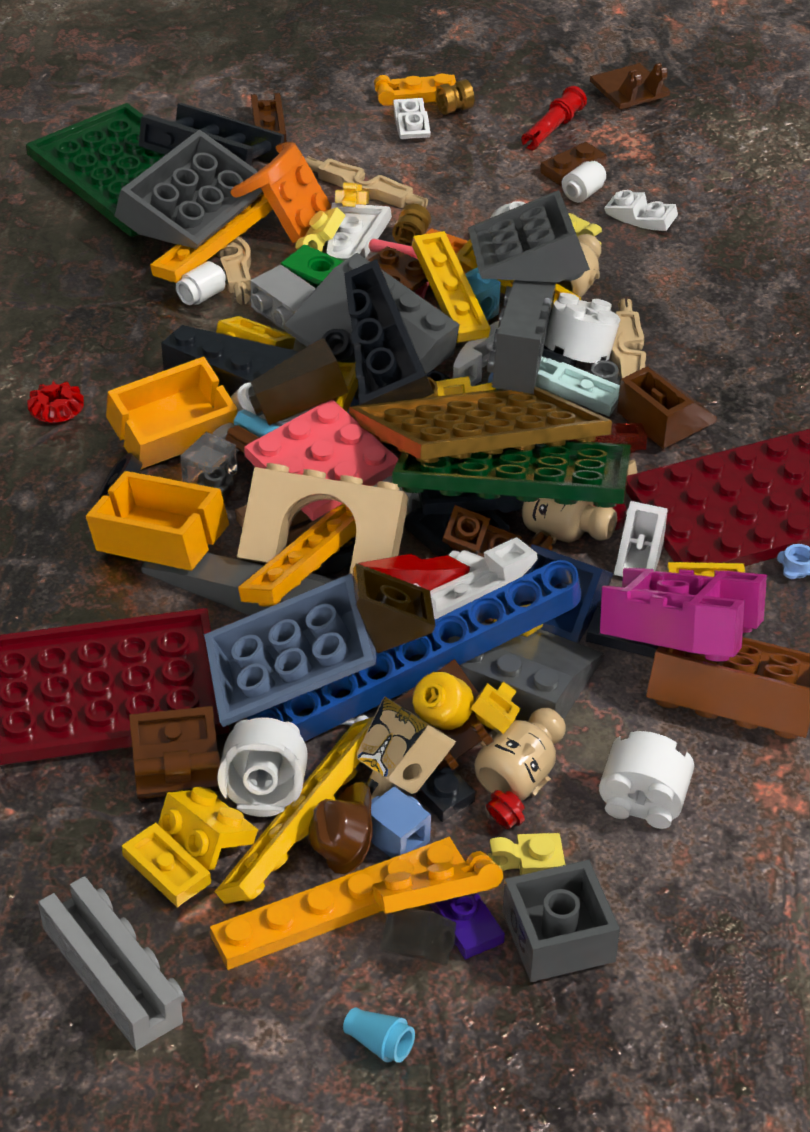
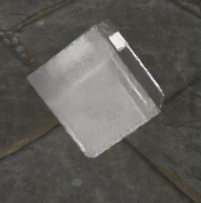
M205 432L180 455L183 482L192 483L203 471L212 473L218 467L225 469L227 474L229 473L232 476L237 473L236 444L208 432Z

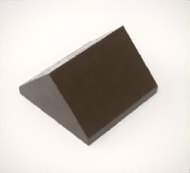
M355 564L353 578L356 606L377 653L433 633L436 625L430 590L363 565Z

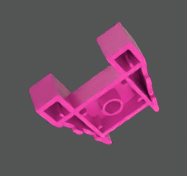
M624 568L622 587L602 586L600 633L686 652L705 654V659L711 661H727L729 657H734L742 648V634L751 632L752 628L757 629L764 620L767 575L714 570V577L694 575V570L679 569V573L654 571L648 568Z

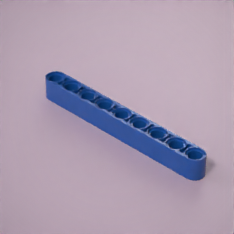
M565 560L551 562L435 619L436 626L433 633L381 653L376 651L375 665L247 717V720L273 718L283 722H291L299 728L300 735L305 742L380 705L384 697L392 699L414 688L424 676L437 672L454 659L458 665H461L572 610L581 600L577 568ZM560 583L569 584L566 588H554V586ZM524 601L533 602L530 606H518V604ZM487 619L497 620L496 622L490 625L481 624L483 621ZM450 637H460L457 642H445ZM414 655H424V657L418 661H409V658H411ZM377 673H387V675L382 679H372V677ZM341 691H350L345 697L335 698L336 694ZM304 709H313L307 716H298Z

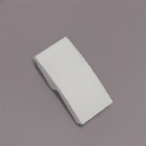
M423 98L393 100L395 122L400 139L430 137L428 114L424 108Z
M631 190L616 192L604 208L606 214L624 223L659 231H667L678 216L676 204H664L660 201L647 203L645 192H632Z

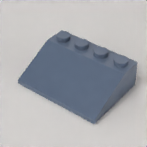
M352 574L343 576L204 634L219 720L223 727L376 664L375 646L356 606Z

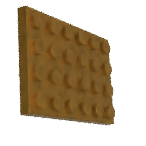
M536 386L534 394L497 389L349 407V415L359 423L361 428L380 437V441L391 443L398 447V451L415 456L416 460L422 463H435L439 461V457L445 456L458 459L470 458L471 453L475 452L501 454L505 448L532 450L535 448V444L543 443L551 446H562L566 444V440L573 439L582 442H592L596 440V436L611 435L612 420Z

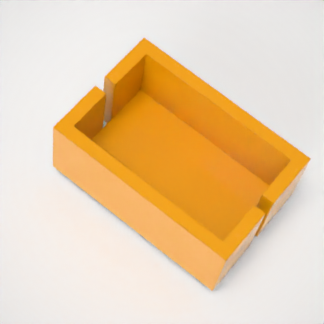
M201 357L108 391L106 418L120 441L124 440L126 451L132 453L142 462L141 469L212 443L211 435L217 428L227 423L234 424L233 421L238 409L223 385L218 387V377L206 358Z
M124 471L109 488V496L103 495L86 514L96 551L192 571L208 552V545H213L229 526L221 489Z

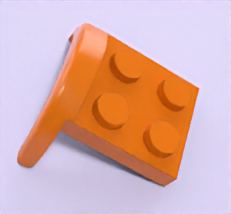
M285 142L276 146L279 154L270 163L245 181L234 186L230 193L233 197L237 198L261 188L292 243L306 235L310 228L309 222L311 218L319 211L325 212L330 210L331 204L297 145L293 142Z

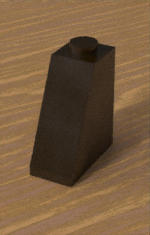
M322 338L251 381L250 383L255 394L249 396L256 415L264 414L268 425H272L349 393V390L335 356L325 339Z

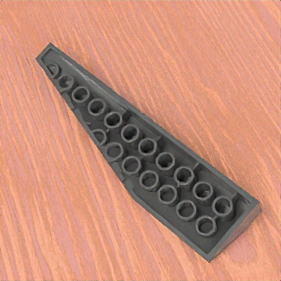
M206 553L192 571L146 562L141 567L142 573L249 616L271 607H262L258 603L241 602L238 590L241 584L266 565L263 563ZM312 572L301 581L299 586L293 588L282 597L279 603L341 577L326 574L320 575L319 573ZM483 621L481 624L490 625L493 624V621L490 623ZM539 629L528 637L519 635L459 666L478 693L483 690L487 683L497 690L503 681L516 690L511 701L521 709L515 720L528 722L531 714L540 708H550L556 711L564 720L603 660L604 653ZM450 637L445 642L454 643L457 642L460 639V637ZM414 655L411 658H409V661H418L421 658H423L424 655Z

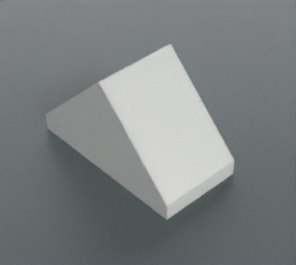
M630 501L614 575L623 577L624 568H648L656 571L663 549L667 508Z

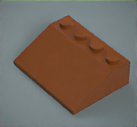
M742 637V648L734 657H729L727 661H711L705 659V654L659 646L655 652L646 697L655 699V702L662 707L678 708L682 706L694 709L697 715L705 718L714 719L721 716L733 719L735 724L744 728L755 729L761 726L774 730L776 735L783 738L797 739L798 736L806 738L810 728V653Z

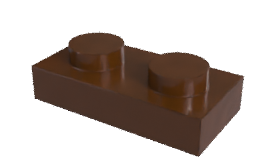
M584 142L541 162L540 173L559 186H562L564 176L583 162L596 161L605 166L607 155L588 142Z

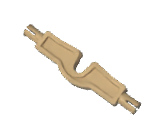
M310 156L305 158L311 170L318 173V179L343 187L344 182L362 184V190L369 191V200H379L399 208H404L406 205L413 203L425 208L428 205V198L413 194L412 187L398 183L383 175H378L369 181H364L365 172L360 167L344 164L333 159H327L322 162Z
M238 236L227 247L218 251L217 256L220 257V267L226 275L229 293H235L236 301L243 305L242 296L245 304L250 301L248 291L251 290V277L249 274L251 251L248 243Z
M625 298L621 299L618 303L619 311H616V314L620 318V323L610 354L611 361L618 366L621 379L644 368L646 362V353L640 351L644 346V334L640 325L639 313L633 312L630 299H627L625 305Z

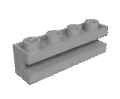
M279 265L250 280L251 307L275 323L277 327L284 330L286 322L316 288L284 266Z
M84 876L70 884L71 899L61 903L53 893L38 901L43 929L136 1051L183 1023L181 1003L185 1001L182 989L174 978L166 979L162 974L159 962L153 951L149 947L143 949L136 941L134 929L125 917L119 919L113 912L112 903L102 888L96 890Z

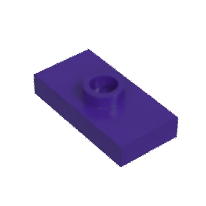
M478 893L429 904L465 960L504 943L505 933Z

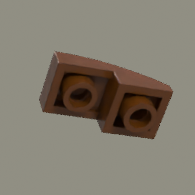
M455 505L442 541L459 552L467 550L484 557L485 551L516 537L522 541L523 537L489 525L490 518Z

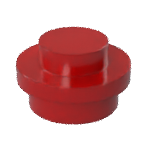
M495 790L490 795L491 801L486 804V808L493 819L503 828L510 830L514 825L520 826L525 821L522 813L525 807L511 791L503 793L500 790Z

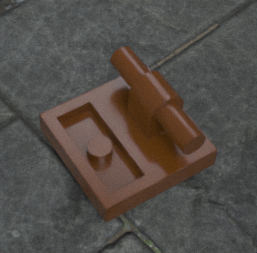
M213 706L129 714L137 799L164 797L168 792L193 790L194 787H205L213 791H220L218 785L220 757L217 750Z

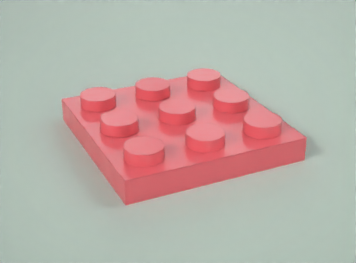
M333 399L316 406L244 446L245 457L258 468L266 469L267 463H274L289 467V473L303 475L304 469H311L326 473L325 479L340 481L341 475L363 479L362 485L374 486L378 481H383L390 477L399 459L370 432L361 428L359 423ZM318 500L306 505L301 510L314 521L343 503L335 500Z

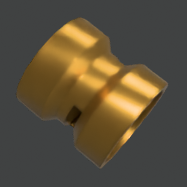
M467 79L456 81L452 86L443 84L436 87V102L443 115L453 113L458 108L461 110L473 108L475 102L474 91Z
M419 204L406 205L392 229L394 240L398 244L411 246L413 236L423 235L427 231L431 223L429 211Z

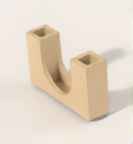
M267 463L266 469L254 467L237 557L241 560L267 564L286 548L290 525L302 508L318 500H335L347 505L356 522V540L349 574L353 575V568L356 563L399 555L409 497L404 491H400L398 484L378 481L377 487L362 485L363 479L353 476L341 475L340 481L325 479L326 473L311 469H304L303 475L289 473V467L280 464Z

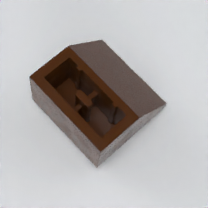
M648 366L620 379L617 412L663 449L717 421V416L673 382Z

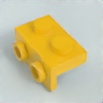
M194 787L193 790L168 792L158 825L207 870H214L216 868L221 848L252 845L258 832L254 825L244 819L242 812L226 805L217 798V794L213 790L205 787Z

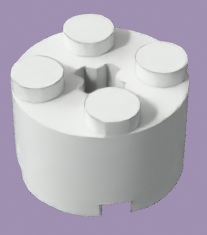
M560 293L558 300L553 304L545 346L554 351L556 345L564 349L563 356L581 362L595 363L600 361L601 357H604L607 361L611 354L620 318L617 314L610 311L612 304L607 301L592 299L590 303L579 300V297L576 295Z
M254 718L241 720L236 723L225 742L218 771L219 789L225 798L228 796L237 804L236 809L257 817L274 816L283 812L286 806L293 801L295 803L300 797L308 753L299 728L291 722H283L273 718Z
M647 731L630 732L628 739L621 741L619 736L613 742L599 784L600 795L606 802L605 811L617 819H626L631 815L646 819L655 828L665 829L670 827L672 820L681 813L693 774L694 761L691 755L686 752L684 757L675 750L677 746L675 741L657 733Z

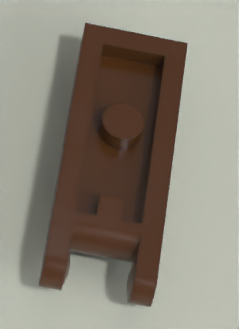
M274 93L272 100H258L257 94H251L254 126L284 134L283 143L287 142L280 93Z

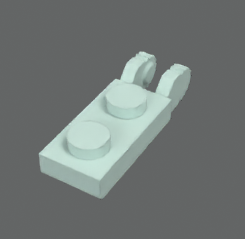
M541 358L536 387L610 417L618 405L620 385L564 362L559 363L550 358Z

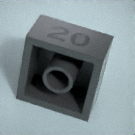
M590 860L510 877L504 880L502 912L530 982L616 962L620 928Z

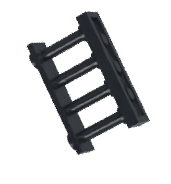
M178 103L176 121L172 122L150 114L141 116L138 146L166 155L200 129L251 166L252 159L254 158L270 163L279 154L276 146L284 142V134Z

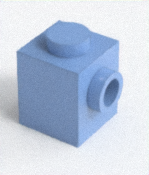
M394 786L382 796H376L371 800V843L390 858L423 847L430 842L431 814L422 807L417 799L405 795Z

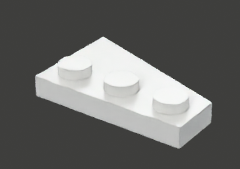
M332 203L331 209L338 207L346 216L334 237L328 240L327 254L342 261L347 260L355 253H359L366 258L370 253V240L379 239L392 218L390 207L356 204V207H342V203Z

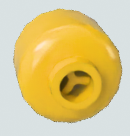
M432 672L424 676L417 683L412 700L415 713L419 718L441 730H453L462 726L470 718L473 711L470 708L474 703L470 687L463 680L446 672Z

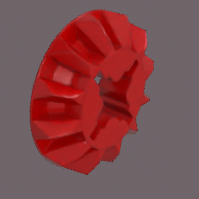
M53 380L51 385L40 384L38 390L30 391L27 406L29 413L34 418L43 422L57 423L77 416L84 407V397L80 393L78 386H70L68 381L56 384Z

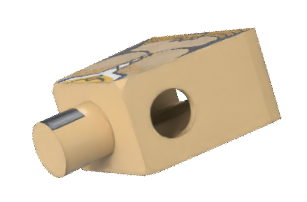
M384 697L357 752V759L373 770L365 783L370 788L371 799L376 796H382L394 784L411 794L418 792L456 742L387 697Z

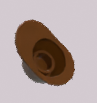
M356 782L350 785L339 795L337 800L324 799L319 802L314 809V815L309 826L310 844L316 852L326 858L328 867L336 874L345 875L354 871L363 862L372 840L371 792L364 782Z

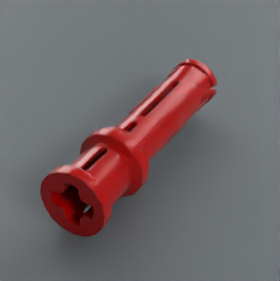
M574 85L568 86L563 91L561 98L554 99L549 105V111L522 135L521 142L523 146L529 140H532L526 149L531 151L537 149L560 124L570 122L574 117V113L582 110L587 104V97L583 90Z

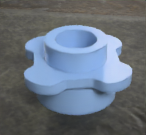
M793 544L778 554L777 561L782 563L784 567L783 575L785 577L796 579L804 578L807 575L810 576L809 546Z

